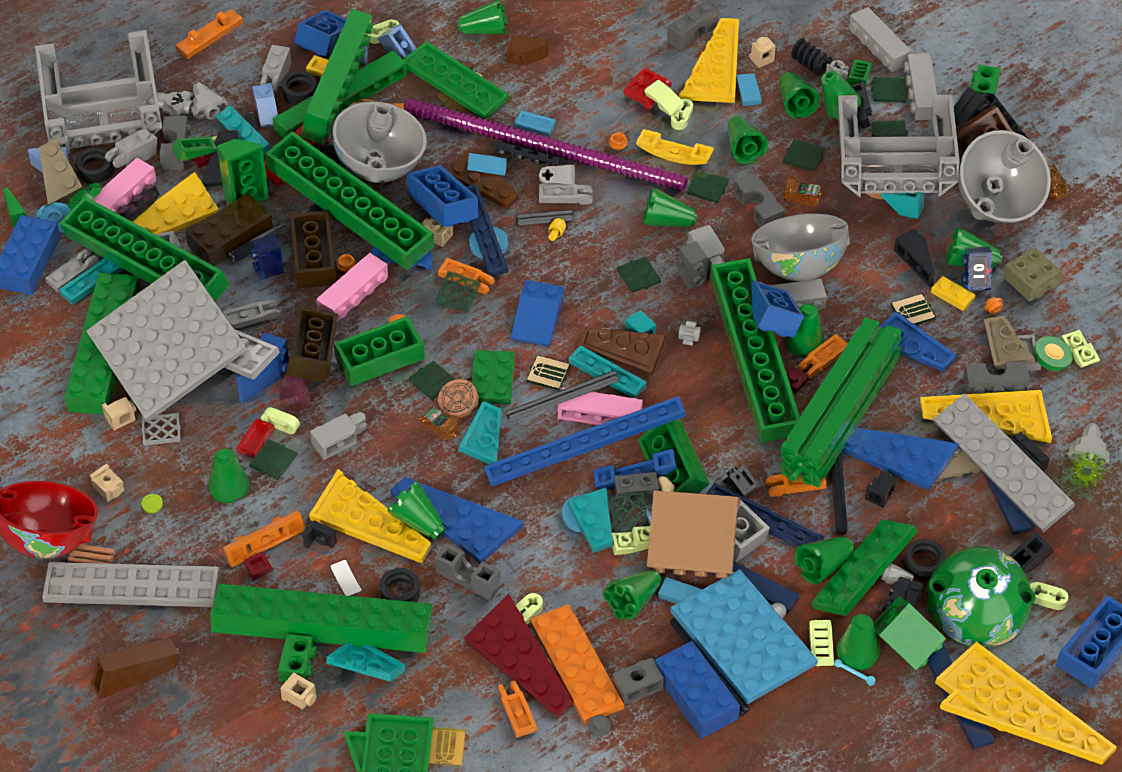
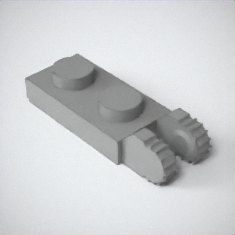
M539 184V203L578 202L581 205L591 204L593 201L591 196L593 189L591 186L577 184Z
M83 249V251L78 253L77 257H74L45 277V281L60 293L59 289L97 264L99 258L95 255L91 256L92 252L89 249Z
M276 300L259 301L222 312L234 329L266 320L272 321L281 316L280 311L276 309Z

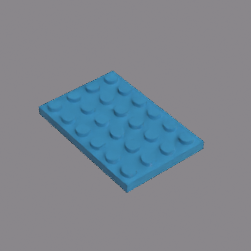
M740 569L734 572L733 575H728V578H723L673 605L670 609L671 614L746 704L753 702L817 665V658Z

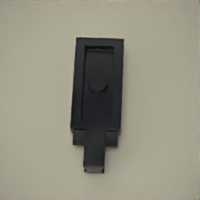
M863 81L851 86L861 98V107L857 108V120H860L863 128L871 126L868 116L872 115V108L866 85Z
M150 184L145 187L143 193L132 198V201L127 206L122 207L117 214L133 222L153 205V200L160 195L156 185Z

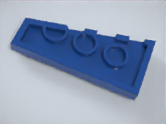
M897 311L880 326L885 328L889 325L902 330V339L899 346L901 347V354L942 372L957 360L955 353Z

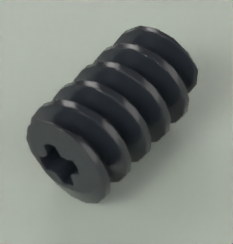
M805 38L797 40L792 48V59L797 60L798 63L803 64L804 67L816 75L825 73L827 64L831 65L832 57L827 58V53H822L821 49H816V46L811 45L809 41L805 42Z

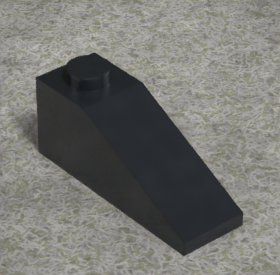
M913 228L896 237L894 251L929 287H932L935 271L924 236Z
M1035 531L1009 556L1028 574L1054 551Z

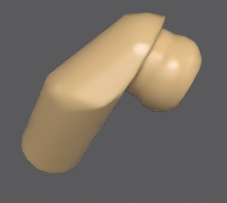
M660 476L657 478L660 491L674 492V485L667 477Z

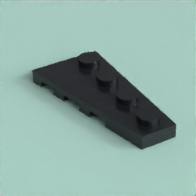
M492 140L491 147L496 148L495 152L506 155L507 151L514 153L513 157L523 160L525 156L532 158L531 162L542 164L544 161L548 162L549 166L567 165L568 162L567 159L497 140Z

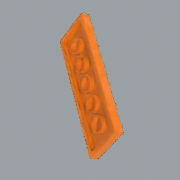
M569 604L530 618L532 629L572 699L573 705L584 725L589 723L590 719L596 715L607 716L624 709L622 699Z

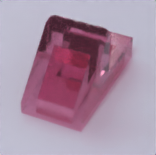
M286 375L279 387L280 400L293 396L295 402L300 403L303 410L311 407L310 394L301 378Z

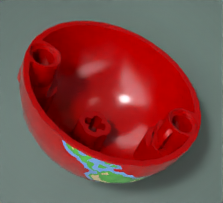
M50 481L19 482L0 490V535L6 544L17 552L37 559H53L68 555L81 543L91 541L92 531L98 516V507L86 493L74 487Z

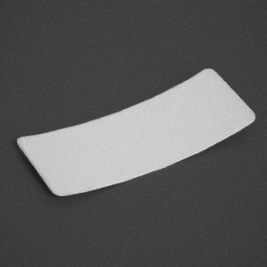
M346 560L331 565V569L346 596L361 591Z

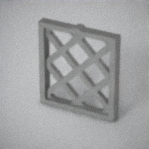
M179 413L157 415L148 422L151 425L147 429L144 423L148 421L144 416L142 417L141 431L144 446L181 442ZM177 419V424L174 425L171 421ZM160 420L165 422L161 427L157 425ZM167 425L172 427L169 432L164 429ZM153 427L158 429L155 433L149 430ZM175 430L178 431L177 436L172 435ZM161 431L166 434L163 438L157 436ZM146 433L151 435L148 440L145 439Z

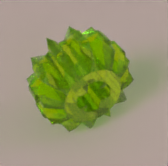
M1086 452L1084 459L1080 453L1078 454L1079 461L1076 459L1071 461L1077 466L1069 468V471L1076 472L1071 476V479L1079 477L1077 485L1085 481L1084 486L1088 488L1089 481H1091L1093 486L1097 485L1096 479L1102 481L1103 476L1098 473H1105L1106 469L1099 468L1104 461L1096 462L1097 454L1090 459V452ZM1083 465H1086L1087 467L1091 466L1092 470L1090 471V473L1092 474L1089 475L1088 472L1084 473L1082 471L1085 468Z

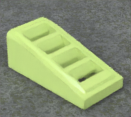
M811 620L808 629L810 651L815 657L816 654H828V657H816L818 660L816 666H834L831 621ZM827 646V648H816V647Z

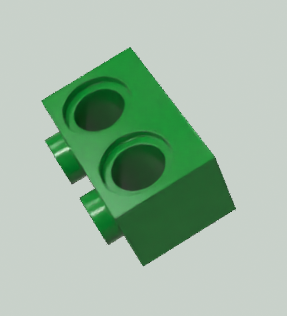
M979 64L977 71H973L971 82H974V84H970V88L980 95L983 93L995 95L1001 68Z
M287 634L278 669L280 682L285 683L293 672L306 680L307 677H311L313 669L311 660L316 658L317 646H314L313 637Z

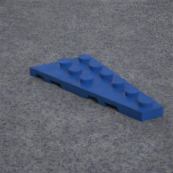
M856 428L847 440V444L842 452L929 491L959 449V443Z
M404 477L390 489L391 495L397 499V496L403 490L409 491L408 488L415 481ZM420 483L444 522L443 526L446 530L442 535L479 564L489 558L524 527V521Z

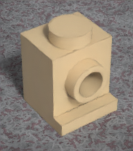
M768 37L758 38L756 42L752 43L751 54H749L750 59L758 68L774 62L775 45Z
M433 217L430 219L426 218L422 223L424 227L433 232L434 243L441 247L453 235V225L443 227Z
M126 397L116 400L108 406L106 403L102 404L104 417L113 430L136 420L134 414L136 407L133 401H128Z
M107 464L90 475L92 487L107 502L118 497L124 491L123 481Z
M294 672L280 688L282 700L285 702L289 701L302 710L307 705L312 706L317 697L315 685Z

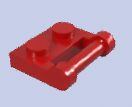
M643 68L624 89V95L642 103L645 108L651 109L655 105V101L646 96L644 90L657 80H660L669 88L672 86V83L669 79Z

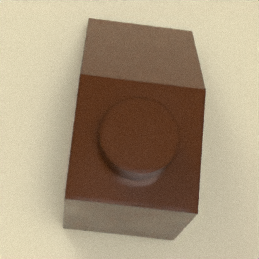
M512 35L507 49V63L526 66L548 56V40Z

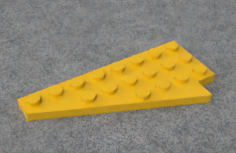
M975 642L936 678L935 683L950 694L941 702L940 708L944 711L1101 765L1117 748L978 642Z

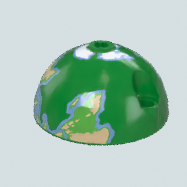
M984 546L968 547L955 551L940 562L928 582L926 596L929 612L941 631L954 641L971 647L975 642H978L984 648L1003 645L1021 633L1029 620L1036 598L1026 573L1021 566L1006 553ZM933 587H940L943 591L938 592ZM1022 598L1027 599L1028 603H1025Z

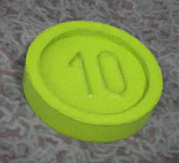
M149 494L142 500V508L147 513H156L163 507L162 498L157 494Z

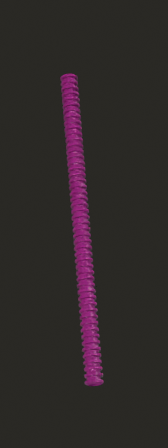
M408 98L404 104V110L411 115L415 114V117L420 116L422 119L426 118V120L431 119L432 122H442L443 125L447 124L448 126L453 125L454 128L458 127L459 129H464V131L469 130L471 133L474 131L475 134L480 133L482 136L485 134L486 137L491 136L493 139L496 137L497 140L502 139L503 142L507 140L508 143L513 142L514 145H524V148H535V151L540 150L542 153L546 151V154L551 153L553 156H562L563 159H573L574 162L579 161L581 164L584 162L585 165L590 164L592 167L595 165L596 168L601 167L602 170L606 168L607 171L612 170L613 173L618 172L620 175L623 173L624 176L629 175L631 178L634 176L635 179L640 178L641 181L645 179L646 182L651 181L652 184L657 183L659 186L662 184L663 187L668 186L670 189L673 187L674 190L679 189L680 192H683L687 186V175L682 176L680 173L676 175V172L671 173L669 170H659L658 167H648V164L643 165L641 162L637 164L636 161L631 162L630 159H620L619 156L615 157L614 155L609 156L608 153L604 154L602 151L598 153L597 150L592 151L591 148L587 150L586 147L581 148L580 145H570V142L565 143L564 141L559 142V139L554 140L552 137L548 139V136L543 137L541 134H532V132H526V130L521 131L520 128H510L509 125H499L498 122L494 123L491 120L488 122L487 119L483 120L481 117L477 119V116L472 117L470 114H461V112H455V110L450 111L449 108H439L438 105H428L427 102H418L417 99L412 100V98Z

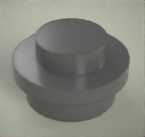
M596 715L590 719L588 727L593 735L602 737L610 731L611 723L607 717Z

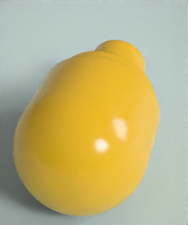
M556 218L551 222L548 236L551 241H555L556 238L563 235L566 229V223L563 219Z

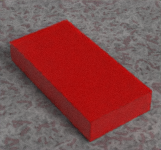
M256 418L237 446V452L256 459L275 430L274 425Z

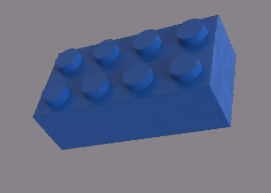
M438 165L407 173V194L443 227H450L453 224L469 222L478 218V197L443 166Z
M24 215L20 216L0 255V289L33 295L61 238L57 222Z
M1107 595L1061 649L1056 666L1094 689L1122 655V604Z
M693 641L655 660V664L664 677L663 687L701 739L739 719L740 705Z

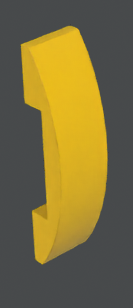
M645 129L642 130L636 141V144L645 151L662 159L680 164H706L714 151L713 147L698 143L693 148L661 139V133Z

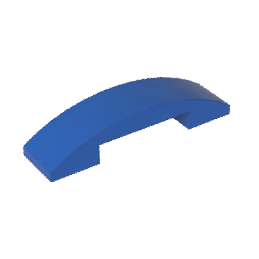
M670 449L653 454L652 460L618 469L610 465L595 469L593 472L596 488L602 489L606 487V489L610 490L614 489V476L656 472L658 478L665 476L677 467L674 451Z

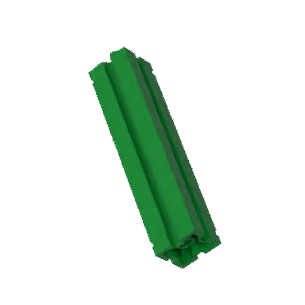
M866 317L863 319L861 326L858 327L789 433L787 440L782 444L781 458H783V461L781 462V474L788 477L791 481H796L798 477H802V481L805 484L819 488L822 479L830 471L847 444L850 435L853 434L891 374L895 363H898L901 356V347L899 346L902 339L901 329L889 325L882 328L880 327V322Z

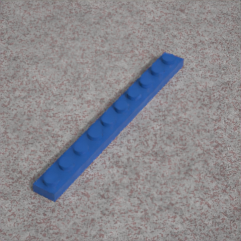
M679 396L486 465L484 468L492 487L686 417V413Z

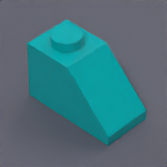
M923 192L881 193V197L899 215L918 219L924 209Z

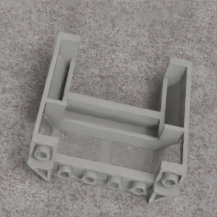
M146 30L128 33L135 77L61 88L54 43L35 46L48 142L56 139L60 147H67V152L70 154V149L118 142L143 128L153 135L162 128Z
M952 94L933 95V137H858L857 95L838 96L841 180L845 186L860 198L861 193L904 192L938 193V197H940L959 182V153Z

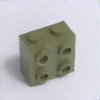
M1033 248L1006 264L1003 278L1030 302L1035 298H1040L1050 289H1055L1060 284L1062 271L1037 248Z

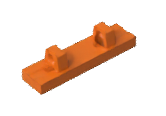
M232 9L225 13L220 11L212 22L198 31L193 29L188 32V37L175 45L176 51L187 59L191 58L244 23L243 17Z
M296 510L282 518L277 516L272 519V523L246 536L240 535L234 538L235 542L223 547L228 564L234 567L244 562L245 559L262 551L264 552L303 532L305 526L301 513Z

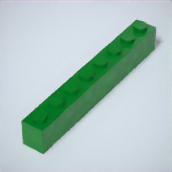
M391 51L354 72L353 83L347 86L349 88L347 97L342 100L344 101L342 109L336 114L339 115L351 103L360 102L361 99H368L406 77V62L394 51ZM312 97L273 118L274 132L281 139L292 131L295 133L304 124L305 114Z

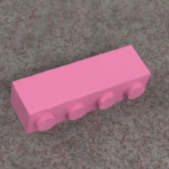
M136 158L104 186L93 201L118 213L122 207L127 206L132 201V198L143 193L145 187L155 183L154 167Z
M369 253L317 298V309L338 314V322L353 307L358 306L362 299L370 295L379 284L386 281L388 277L387 264Z
M592 391L558 404V419L600 425L641 410L643 408V400Z

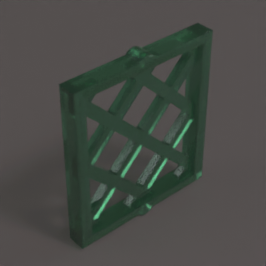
M448 271L435 300L469 312L481 283ZM453 276H454V277H457V278H460V279L457 280V281H455L454 278H453ZM451 277L452 283L446 285L448 278ZM463 281L465 287L458 290L456 284ZM466 281L471 282L472 284L467 286ZM454 285L456 291L449 293L447 288ZM476 286L474 292L471 294L469 288ZM445 289L447 295L444 297H440L442 291ZM467 290L468 296L462 298L460 292ZM458 294L459 300L453 302L451 296ZM449 298L450 302L444 301V299ZM470 298L468 306H465L464 300ZM461 302L463 307L458 306V305H455V304Z
M644 492L625 493L624 495L609 497L615 533L632 532L633 527L638 521L644 526H649ZM632 495L639 496L636 502H633L629 497ZM623 497L625 499L620 505L615 501L616 498ZM641 498H642L643 508L638 505V503H639V501L641 500ZM626 501L633 504L629 511L623 507ZM613 503L619 507L616 512H614ZM635 507L641 510L638 517L631 513ZM621 509L627 513L623 519L617 516ZM643 513L645 517V523L642 520H640V517L643 515ZM629 515L636 519L632 525L625 521ZM615 517L621 521L618 527L616 525ZM623 523L629 527L626 531H620L619 529Z

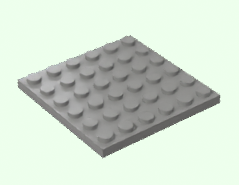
M186 260L86 330L148 422L248 350Z

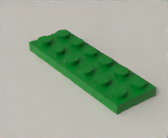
M427 41L403 59L406 62L407 70L482 119H487L509 100L508 93Z
M882 519L854 551L853 555L849 557L811 602L813 609L847 616L917 533L915 525Z

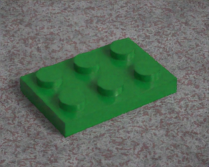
M474 351L472 384L478 392V403L484 401L495 404H511L515 352Z

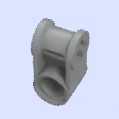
M575 165L543 167L539 172V180L543 184H575ZM546 171H549V174L553 175V177H550L549 180H546L545 177H542V175H544Z

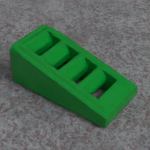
M855 59L848 77V83L854 85L864 81L867 86L873 62Z
M210 136L175 139L173 152L178 161H186L217 151V147Z
M6 187L3 193L12 227L15 228L20 216H26V212Z

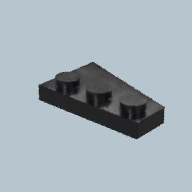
M238 130L218 132L215 146L217 147L233 139L239 140ZM218 150L211 154L202 181L204 187L222 185Z

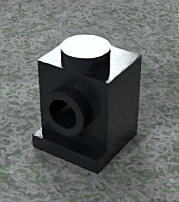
M881 472L878 478L874 477L871 484H868L866 487L865 500L884 508L895 491L897 478L892 477L888 473Z

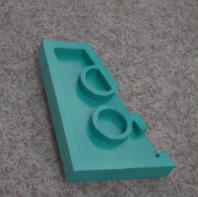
M483 401L458 451L487 464L497 462L502 409Z
M606 487L568 500V507L592 552L595 553L612 547L613 540Z
M345 643L327 656V664L389 682L405 672V664L370 645L359 647L352 646V643Z

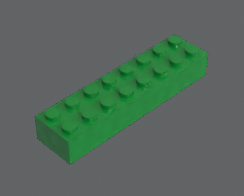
M351 8L306 111L302 138L323 145L325 138L330 137L332 131L330 126L334 125L338 117L336 113L342 109L344 102L342 100L343 98L346 99L349 91L347 86L352 85L355 76L353 73L358 71L359 60L363 59L366 51L364 47H368L371 36L368 34H371L374 26L371 23L373 15Z
M109 273L98 274L65 394L68 412L104 415L102 404L106 403L107 406L111 404L118 378L86 330L140 292L137 276Z

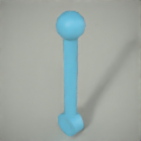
M836 659L834 661V665L836 667H842L845 670L855 674L856 676L866 680V683L869 686L875 684V678L873 676H865L864 674L843 664L841 659Z

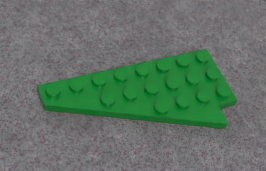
M368 713L365 732H344L345 741L356 772H428L434 717Z

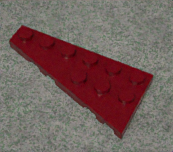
M508 593L464 637V640L511 681L515 680L523 691L559 719L573 705L572 699Z

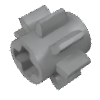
M835 60L831 65L827 64L826 72L835 70L844 79H847L849 67L845 66L843 61Z
M687 320L686 325H680L679 339H683V344L692 346L694 341L699 342L701 327H696L697 322Z

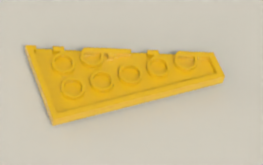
M721 18L713 31V36L707 42L704 52L700 55L690 78L687 79L683 91L681 90L679 94L680 99L735 103L739 19Z
M194 172L156 200L153 205L133 222L154 234L172 230L177 232L203 221L218 212L219 208Z
M1041 390L966 394L1006 435L1014 436L1021 431L1031 440L1046 443L1052 442ZM962 395L920 397L922 418L933 420Z
M339 469L309 514V520L311 521L315 520L329 528L419 563H423L431 549V542L416 530L410 529L403 522L393 517L387 511V507L367 491L361 490L357 483L352 479L346 478Z

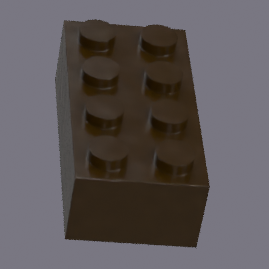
M247 193L186 230L188 247L203 261L216 266L229 258L228 253L271 229L273 227L272 215Z
M328 210L290 214L297 288L333 285L336 283V273Z
M299 306L286 375L326 383L331 364L338 314Z

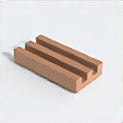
M80 544L70 553L67 561L68 563L112 564L115 550Z

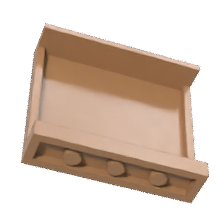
M654 491L647 567L658 573H665V570H673V574L686 575V571L694 572V576L707 577V573L716 574V578H728V575H733L737 515L741 499L733 496Z

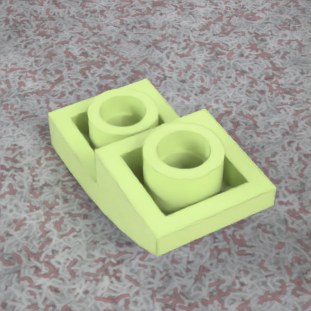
M657 80L644 90L646 96L657 102L659 109L668 115H672L684 106V102L660 80Z
M1080 330L1061 337V340L1070 347L1074 361L1081 368L1100 361L1092 344H1087Z
M650 526L633 527L632 532L612 533L614 555L629 554L648 549Z

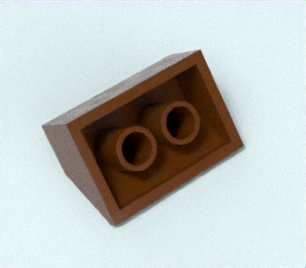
M990 106L956 129L960 160L967 147L979 136L987 132L999 130L1013 132L997 106Z

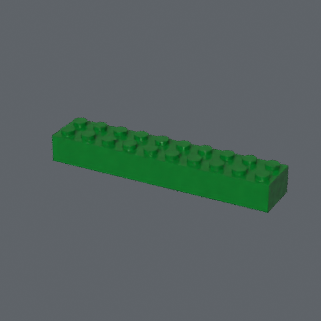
M293 131L265 153L266 166L270 171L322 209L328 210L329 214L404 269L409 270L434 248L433 232Z
M86 196L59 223L69 239L150 284L186 260L214 301L230 286L222 270Z
M748 258L711 265L710 280L759 441L763 443L787 438L800 416L774 333L771 330L763 331L758 328L753 318L751 283L753 280L757 281L751 260Z
M219 584L210 613L211 631L214 633L286 639L287 634L313 637V642L338 645L352 643V646L359 647L370 645L380 649L426 653L432 625V604Z

